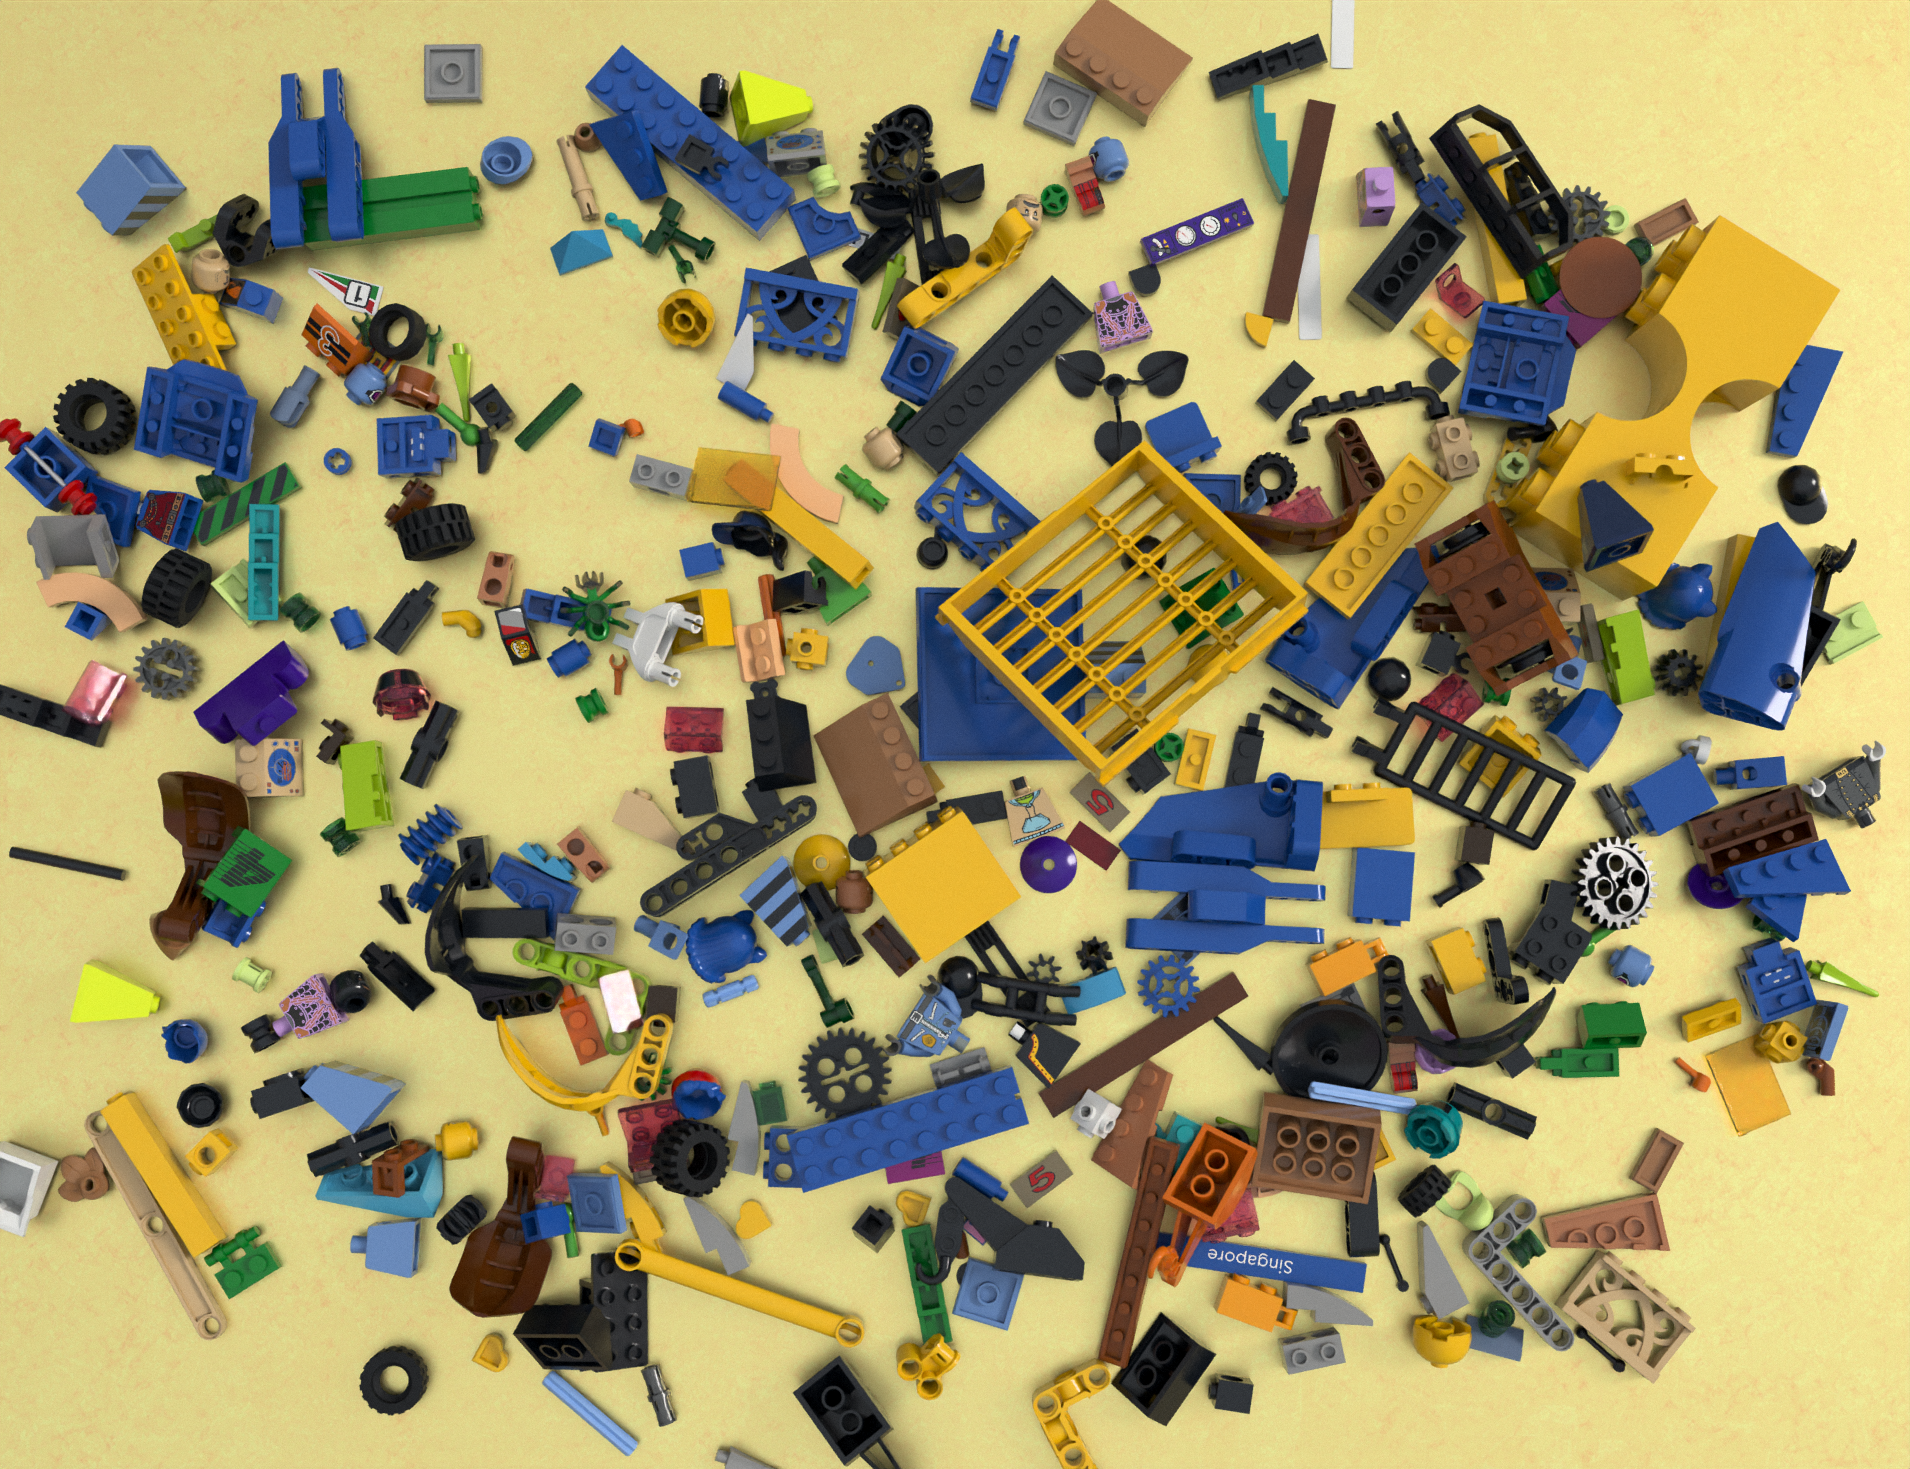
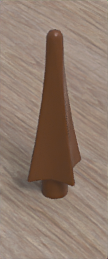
M1432 974L1426 975L1422 978L1426 987L1421 989L1422 993L1430 1002L1447 1030L1455 1035L1456 1038H1460L1449 1007L1444 984H1440L1439 981L1436 982Z

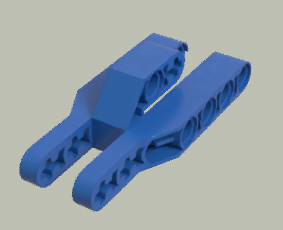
M339 68L323 70L324 116L303 119V95L299 75L297 73L281 75L282 117L268 142L271 237L276 250L304 246V230H307V224L304 221L303 205H306V199L303 196L302 181L323 178L325 174L327 175L328 226L332 241L345 242L364 239L361 146L345 120L344 82ZM325 151H326V169H325Z
M1129 861L1128 890H1149L1151 893L1159 891H1173L1180 894L1188 893L1187 920L1190 921L1129 918L1126 922L1125 948L1238 955L1265 942L1324 944L1325 929L1265 925L1266 899L1321 902L1325 901L1326 886L1271 882L1244 866Z

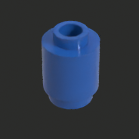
M346 606L333 612L334 617L330 621L340 645H344L346 651L359 648L368 643L366 639L368 634L357 609L351 610L350 606Z
M574 638L551 652L552 655L547 658V661L558 678L563 675L567 677L589 664L588 657L592 654L583 640L578 643Z

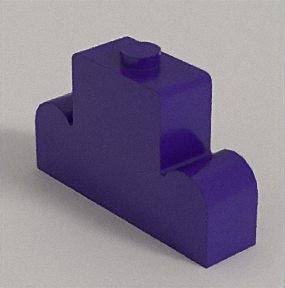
M283 640L193 713L199 725L219 743H229L239 734L249 744L255 746L297 713V707L289 694V690L297 689L306 681L309 675L308 668L302 657Z

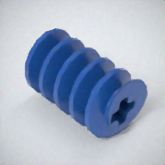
M435 804L436 815L426 811L427 822L419 818L416 820L419 829L416 830L408 826L409 837L401 833L398 835L402 851L415 865L420 864L419 857L423 859L429 857L427 849L434 852L438 849L436 841L440 844L447 842L445 834L453 837L456 834L454 827L463 829L459 820L446 807L443 808Z

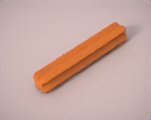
M765 574L758 577L764 620L776 619L782 657L786 656V646L780 612L773 611V581L775 577L773 574Z

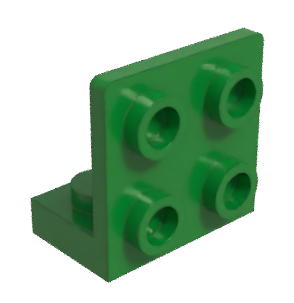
M1215 568L1210 569L1179 588L1183 592L1190 591L1214 571ZM1221 579L1200 596L1195 603L1203 611H1209L1231 592ZM1169 594L1159 601L1164 611L1177 602ZM1235 603L1215 622L1221 628H1224L1241 618L1244 613L1239 605ZM1184 610L1171 622L1179 635H1181L1196 620ZM1206 629L1203 630L1186 645L1187 648L1194 647L1211 634Z

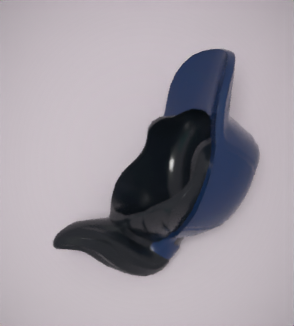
M740 511L734 516L732 522H720L712 525V535L719 543L734 545L736 549L746 550L758 557L771 556L774 566L780 571L784 570L783 561L788 549L787 539L783 535L774 532L768 520L762 515L755 512Z

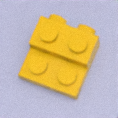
M1494 715L1480 731V733L1536 760L1542 756L1540 748H1538L1539 741L1529 733L1523 736L1515 730L1517 725L1505 715L1501 719ZM1473 743L1458 760L1459 764L1470 772L1484 747ZM1494 752L1479 779L1491 789H1494L1510 760ZM1520 765L1503 794V798L1529 770L1528 768Z

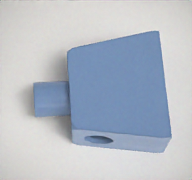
M421 1218L373 1223L368 1226L367 1236H352L350 1251L351 1253L366 1254L365 1267L367 1269L412 1278L418 1273Z

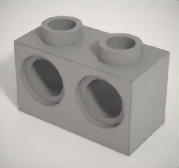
M557 913L554 936L555 951L613 955L616 934L615 917Z
M1334 1327L1278 1339L1283 1367L1288 1375L1346 1363L1340 1333Z

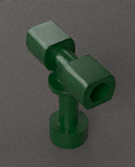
M667 197L659 212L661 220L655 231L650 229L641 246L642 249L659 257L666 242L672 244L676 240L695 250L696 258L707 262L713 253L716 243L707 237H703L700 241L681 231V224L677 221L684 210V206L678 201Z

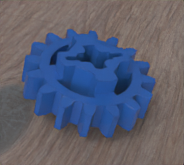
M1160 955L1158 964L1150 960L1148 963L1151 969L1149 971L1141 970V973L1146 977L1145 980L1137 981L1139 985L1144 986V990L1138 992V995L1147 997L1143 1003L1145 1007L1150 1004L1154 1005L1152 1013L1156 1014L1161 1009L1163 1010V1017L1167 1018L1169 1011H1173L1175 1017H1178V1009L1183 1008V1010L1188 1012L1189 1007L1187 1003L1189 1001L1192 1003L1197 1002L1192 994L1193 992H1200V988L1195 987L1193 984L1199 980V976L1191 977L1190 973L1194 970V967L1189 966L1185 968L1184 958L1176 963L1174 955H1170L1169 961H1165L1162 955ZM1174 967L1180 971L1174 975L1165 974L1162 968ZM1154 975L1157 979L1156 989L1151 993L1149 985ZM1180 977L1173 986L1175 989L1174 993L1171 994L1169 991H1165L1158 995L1164 987L1163 980L1173 981ZM1187 979L1188 991L1184 998L1180 990L1181 984ZM1162 998H1172L1176 1004L1166 1006L1158 1003V1001Z

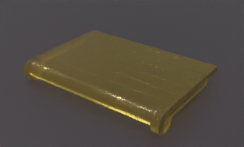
M699 447L695 459L690 491L687 493V502L771 511L781 456Z
M1758 1034L1705 1055L1739 1137L1791 1115L1769 1059L1764 1056V1053L1754 1047L1760 1038Z

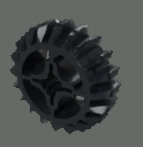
M893 116L891 123L888 118L881 119L882 127L878 123H874L872 125L874 133L865 132L864 136L870 143H860V147L867 150V153L859 154V159H867V164L862 165L861 170L870 169L871 173L866 176V179L869 181L876 177L875 187L885 183L884 193H889L891 186L894 187L896 195L901 194L902 187L906 193H910V188H913L912 184L918 186V174L924 168H934V164L928 162L927 158L935 157V152H927L926 148L932 146L933 141L924 142L923 138L928 135L927 130L919 134L917 133L920 123L915 122L909 128L910 118L905 117L901 124L899 116ZM893 131L907 135L910 140L901 145L894 139H890L887 133ZM881 141V146L884 150V158L878 164L877 147L879 142ZM916 146L918 161L913 170L909 156ZM893 149L895 151L905 149L899 156L901 162L899 160L889 162L895 155ZM893 166L900 172H904L907 178H892L885 174L884 171Z

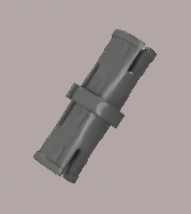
M1611 783L1601 786V789H1596L1594 793L1607 812L1605 816L1607 820L1611 819L1621 839H1630L1632 835L1636 836L1639 831L1635 828L1626 812L1628 810L1627 806L1621 804Z
M659 1364L645 1367L641 1370L649 1393L647 1396L648 1401L652 1402L659 1427L669 1425L677 1421L669 1398L671 1394L670 1389L666 1388Z

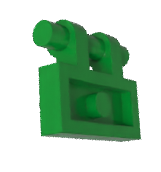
M256 1226L248 1230L243 1229L235 1234L234 1239L226 1244L220 1243L212 1249L210 1254L204 1257L209 1267L217 1262H220L224 1269L214 1275L228 1299L233 1298L282 1267L268 1242L259 1247L255 1245L253 1240L261 1235ZM240 1248L244 1249L246 1255L234 1261L231 1254Z

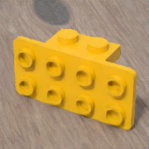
M1363 783V789H1352L1351 784L1334 785V790L1323 792L1320 849L1411 845L1414 843L1413 799L1410 788H1380V783Z

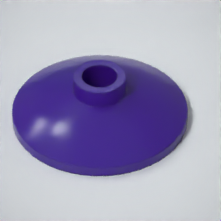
M1044 836L1033 840L1026 846L1021 855L1020 870L1025 882L1034 890L1042 893H1055L1063 890L1072 882L1077 870V859L1073 849L1064 840L1053 836ZM1046 859L1053 860L1054 868L1052 870L1044 868L1043 864Z
M1698 864L1689 873L1687 882L1689 892L1697 902L1706 907L1726 909L1737 905L1744 899L1734 898L1724 873L1709 877ZM1714 887H1718V888H1720L1721 890H1715V889H1713V888H1714Z

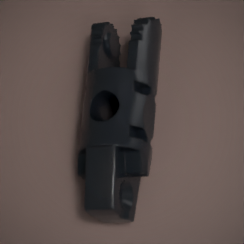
M1396 111L1392 116L1395 125L1398 126L1401 132L1400 134L1392 138L1387 125L1382 120L1376 123V126L1391 151L1401 173L1408 172L1413 182L1417 184L1426 178L1420 167V164L1425 161L1416 147L1399 111ZM1403 145H1407V152L1400 154V148Z
M1271 688L1269 694L1273 698L1284 702L1286 706L1281 712L1273 705L1263 703L1260 708L1261 710L1309 737H1312L1313 733L1322 738H1329L1333 728L1321 721L1323 715L1278 689ZM1297 711L1301 713L1300 721L1295 717Z

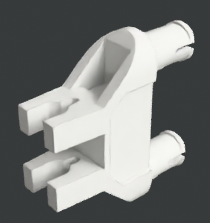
M676 602L661 604L644 613L627 607L623 618L637 624L638 628L633 639L616 633L613 644L629 651L633 665L642 679L648 682L658 680L671 687L676 686L679 681L672 679L670 676L680 678L681 672L677 668L664 665V661L678 628L681 627L692 633H698L701 628L693 623L703 625V617L685 611L684 607Z

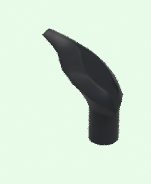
M868 182L853 184L850 186V189L854 191L850 205L860 208L859 199H863L864 194L874 197L879 195H896L894 187H890L889 193H884V184H881L879 187H875V183Z

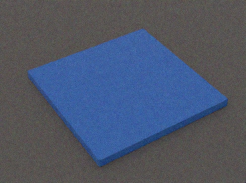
M915 588L919 762L1078 760L965 647L948 623L942 626L935 619V616L939 613L938 607L961 588ZM992 588L966 609L962 615L974 626L1008 597L999 588ZM1037 589L1026 599L1035 608H1040L1061 589ZM1082 589L1078 590L1046 617L1054 627H1060L1083 608ZM1016 606L982 635L992 645H995L1024 621L1027 616ZM1083 623L1065 637L1074 647H1079L1083 644ZM1035 626L1004 651L1002 655L1014 665L1048 636ZM1055 645L1021 674L1034 685L1064 660L1067 655ZM1077 665L1073 666L1041 694L1054 705L1084 679V672ZM1084 695L1061 713L1072 725L1085 716ZM1086 730L1082 733V735H1083L1085 738H1086Z

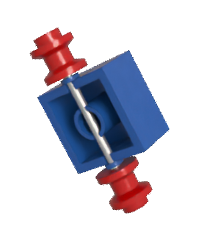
M17 418L1 421L0 442L7 441L10 444L8 451L12 455H16L4 468L45 508L58 513L69 502L73 506L71 513L74 516L89 515L95 510L97 496L94 493L85 494L82 490L88 483L89 475H96L98 471L63 439L59 433L45 427L35 437L30 431L22 432L20 430L22 423Z

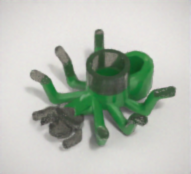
M592 571L591 579L588 576V572H585L581 579L583 585L580 584L579 576L575 575L576 587L582 589L588 595L586 598L573 593L566 586L562 588L563 592L568 594L570 598L586 604V606L560 609V613L583 612V616L573 625L572 629L568 632V636L572 637L584 622V633L593 642H600L608 637L610 628L606 620L612 625L619 626L625 630L630 628L624 622L609 616V609L629 606L631 604L629 600L608 604L603 602L606 597L623 584L621 580L608 588L600 597H598L597 592L604 584L603 572L599 573V583L597 574Z

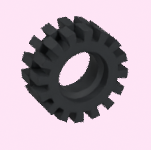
M1266 452L1264 455L1257 456L1248 466L1244 476V482H1246L1245 490L1249 491V496L1259 486L1264 488L1267 497L1265 506L1278 505L1285 501L1293 493L1298 482L1296 481L1298 474L1297 471H1294V463H1290L1286 455L1282 457L1280 456L1281 453L1278 452L1275 454ZM1266 469L1278 471L1281 475L1280 486L1273 490L1265 488L1260 482L1262 471Z

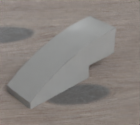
M743 1080L740 1085L728 1139L739 1142L732 1171L755 1176L760 1156V1119L750 1081Z
M685 1196L683 1200L705 1253L717 1249L727 1275L749 1267L752 1261L743 1243L724 1218L699 1197Z
M1283 1281L1282 1303L1286 1308L1311 1310L1310 1317L1314 1322L1373 1326V1319L1368 1314L1338 1294L1318 1286Z

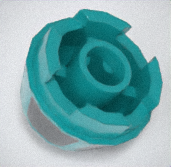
M1434 1100L1411 1110L1408 1115L1407 1127L1404 1131L1408 1142L1415 1150L1419 1147L1424 1152L1431 1154L1429 1158L1440 1159L1454 1152L1459 1146L1463 1121L1459 1112L1451 1104L1442 1100Z

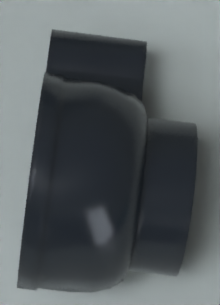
M937 527L934 529V537L924 539L919 544L916 554L918 562L923 567L932 570L943 566L948 558L947 545L938 535Z

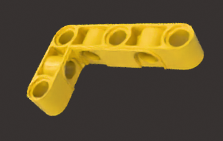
M1016 207L1008 210L996 221L990 238L970 252L969 259L963 266L944 269L938 275L905 296L897 304L898 309L914 329L921 327L1015 262L1023 253L1033 233L1032 227ZM976 261H983L988 267H979ZM932 291L941 292L944 298H936Z
M1096 1358L1060 1374L1055 1379L1037 1388L1032 1395L1034 1412L1063 1469H1098L1067 1411L1069 1406L1086 1397L1090 1399L1091 1396L1108 1387L1111 1380L1108 1366L1104 1361ZM1096 1368H1100L1105 1372L1103 1378L1098 1381L1089 1378L1090 1372ZM1041 1397H1051L1053 1404L1049 1408H1041L1037 1404ZM1070 1449H1077L1081 1452L1076 1460L1067 1459L1065 1454Z

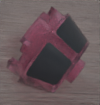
M395 669L383 673L378 678L372 703L375 705L376 712L380 717L388 714L393 715V720H408L418 717L417 711L422 709L428 710L431 694L418 672L411 669Z

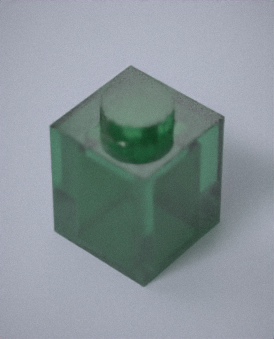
M776 1080L758 1083L759 1088L753 1090L758 1125L762 1126L787 1121L789 1114L784 1085H776Z

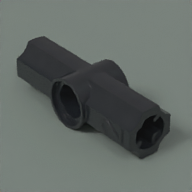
M435 701L424 727L418 730L412 741V753L401 773V780L424 789L436 762L441 760L448 747L449 739L447 738L458 717L459 710Z
M822 881L814 882L807 886L801 892V896L815 919L813 921L823 939L830 944L843 968L855 964L864 956V953L850 931L851 926L841 908L835 905Z
M1454 1082L1446 1097V1102L1455 1107L1457 1111L1528 1140L1535 1129L1537 1116ZM1494 1103L1497 1112L1494 1117L1487 1118L1485 1114L1486 1107Z
M390 1121L362 1133L360 1131L338 1139L334 1144L307 1154V1163L310 1171L315 1177H318L343 1166L347 1168L371 1158V1155L399 1145L397 1131Z

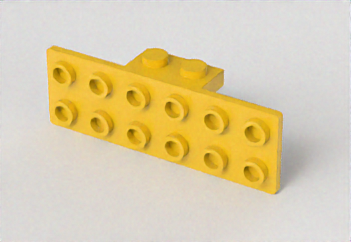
M163 244L132 270V275L173 365L187 359L227 371L218 350H230L236 345V342L214 294H192L170 245Z

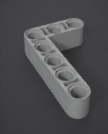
M1519 1194L1511 1195L1494 1210L1493 1219L1487 1227L1472 1231L1465 1237L1462 1243V1250L1467 1258L1544 1342L1556 1351H1567L1574 1343L1572 1330L1500 1252L1535 1219L1537 1214L1536 1206L1531 1200ZM1524 1202L1526 1211L1523 1215L1516 1216L1514 1211L1516 1205ZM1499 1222H1503L1505 1224L1503 1234L1495 1236L1493 1232L1494 1226ZM1483 1242V1252L1480 1255H1473L1472 1248L1474 1244ZM1503 1264V1273L1499 1277H1493L1492 1270L1494 1266ZM1522 1285L1524 1290L1522 1296L1514 1299L1512 1297L1513 1289L1516 1286ZM1542 1307V1317L1538 1320H1533L1532 1313L1534 1309ZM1562 1329L1563 1336L1561 1340L1553 1342L1552 1334L1554 1331Z

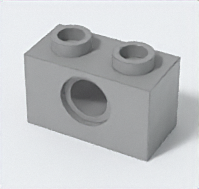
M637 454L629 482L635 488L688 502L696 474L691 468Z

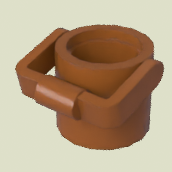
M400 365L394 384L389 386L386 391V396L390 397V399L427 412L438 407L440 396L432 392L436 377L426 371L407 365Z

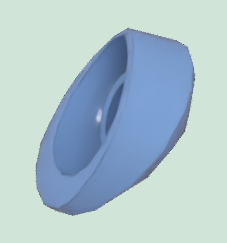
M511 136L500 137L485 146L481 156L480 169L483 175L495 184H508L518 180L527 172L531 165L532 151L530 146L524 140Z

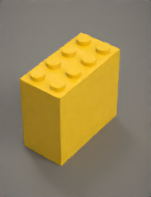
M951 805L937 814L938 820L930 825L928 822L921 824L913 830L915 834L907 841L904 838L896 841L889 847L891 852L884 857L880 855L873 857L865 864L867 868L863 870L866 879L924 963L933 959L1021 898L1019 892L959 806L952 808Z

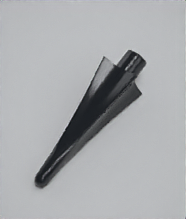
M1216 1016L1213 1018L1214 1022L1236 1043L1258 1071L1262 1068L1269 1075L1273 1073L1268 1052L1239 1034L1220 1017Z

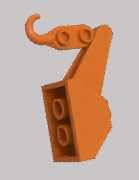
M1204 1122L1162 1197L1165 1204L1178 1210L1170 1246H1160L1157 1248L1150 1260L1147 1269L1149 1279L1153 1278L1157 1267L1162 1281L1173 1287L1179 1284L1206 1228L1209 1226L1217 1230L1233 1214L1247 1188L1258 1155L1256 1148ZM1193 1218L1197 1220V1223L1179 1260Z

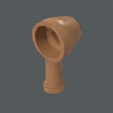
M582 123L575 129V144L583 152H594L603 145L589 124L591 123ZM585 130H589V131H590V135H589V136H587V137H582V136H581L582 133H583Z

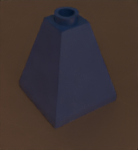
M1596 479L1583 483L1580 486L1581 490L1577 499L1585 571L1589 572L1641 554L1654 531L1652 524L1605 481L1597 482Z

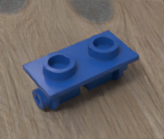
M1428 173L1427 176L1430 178V181L1426 182L1423 179L1415 185L1417 189L1416 194L1419 195L1428 207L1438 202L1440 206L1433 211L1455 227L1458 224L1455 219L1458 217L1461 220L1466 219L1462 214L1466 209L1457 197L1454 199L1449 197L1446 193L1449 187L1440 175L1434 177L1433 174Z
M436 851L432 857L426 858L421 867L423 874L418 883L415 881L412 883L406 895L409 898L407 902L411 908H414L416 903H418L417 909L424 913H427L429 909H433V905L441 893L433 885L435 882L442 886L446 885L455 870L453 868L455 862L448 858H444L443 862H441L442 857Z

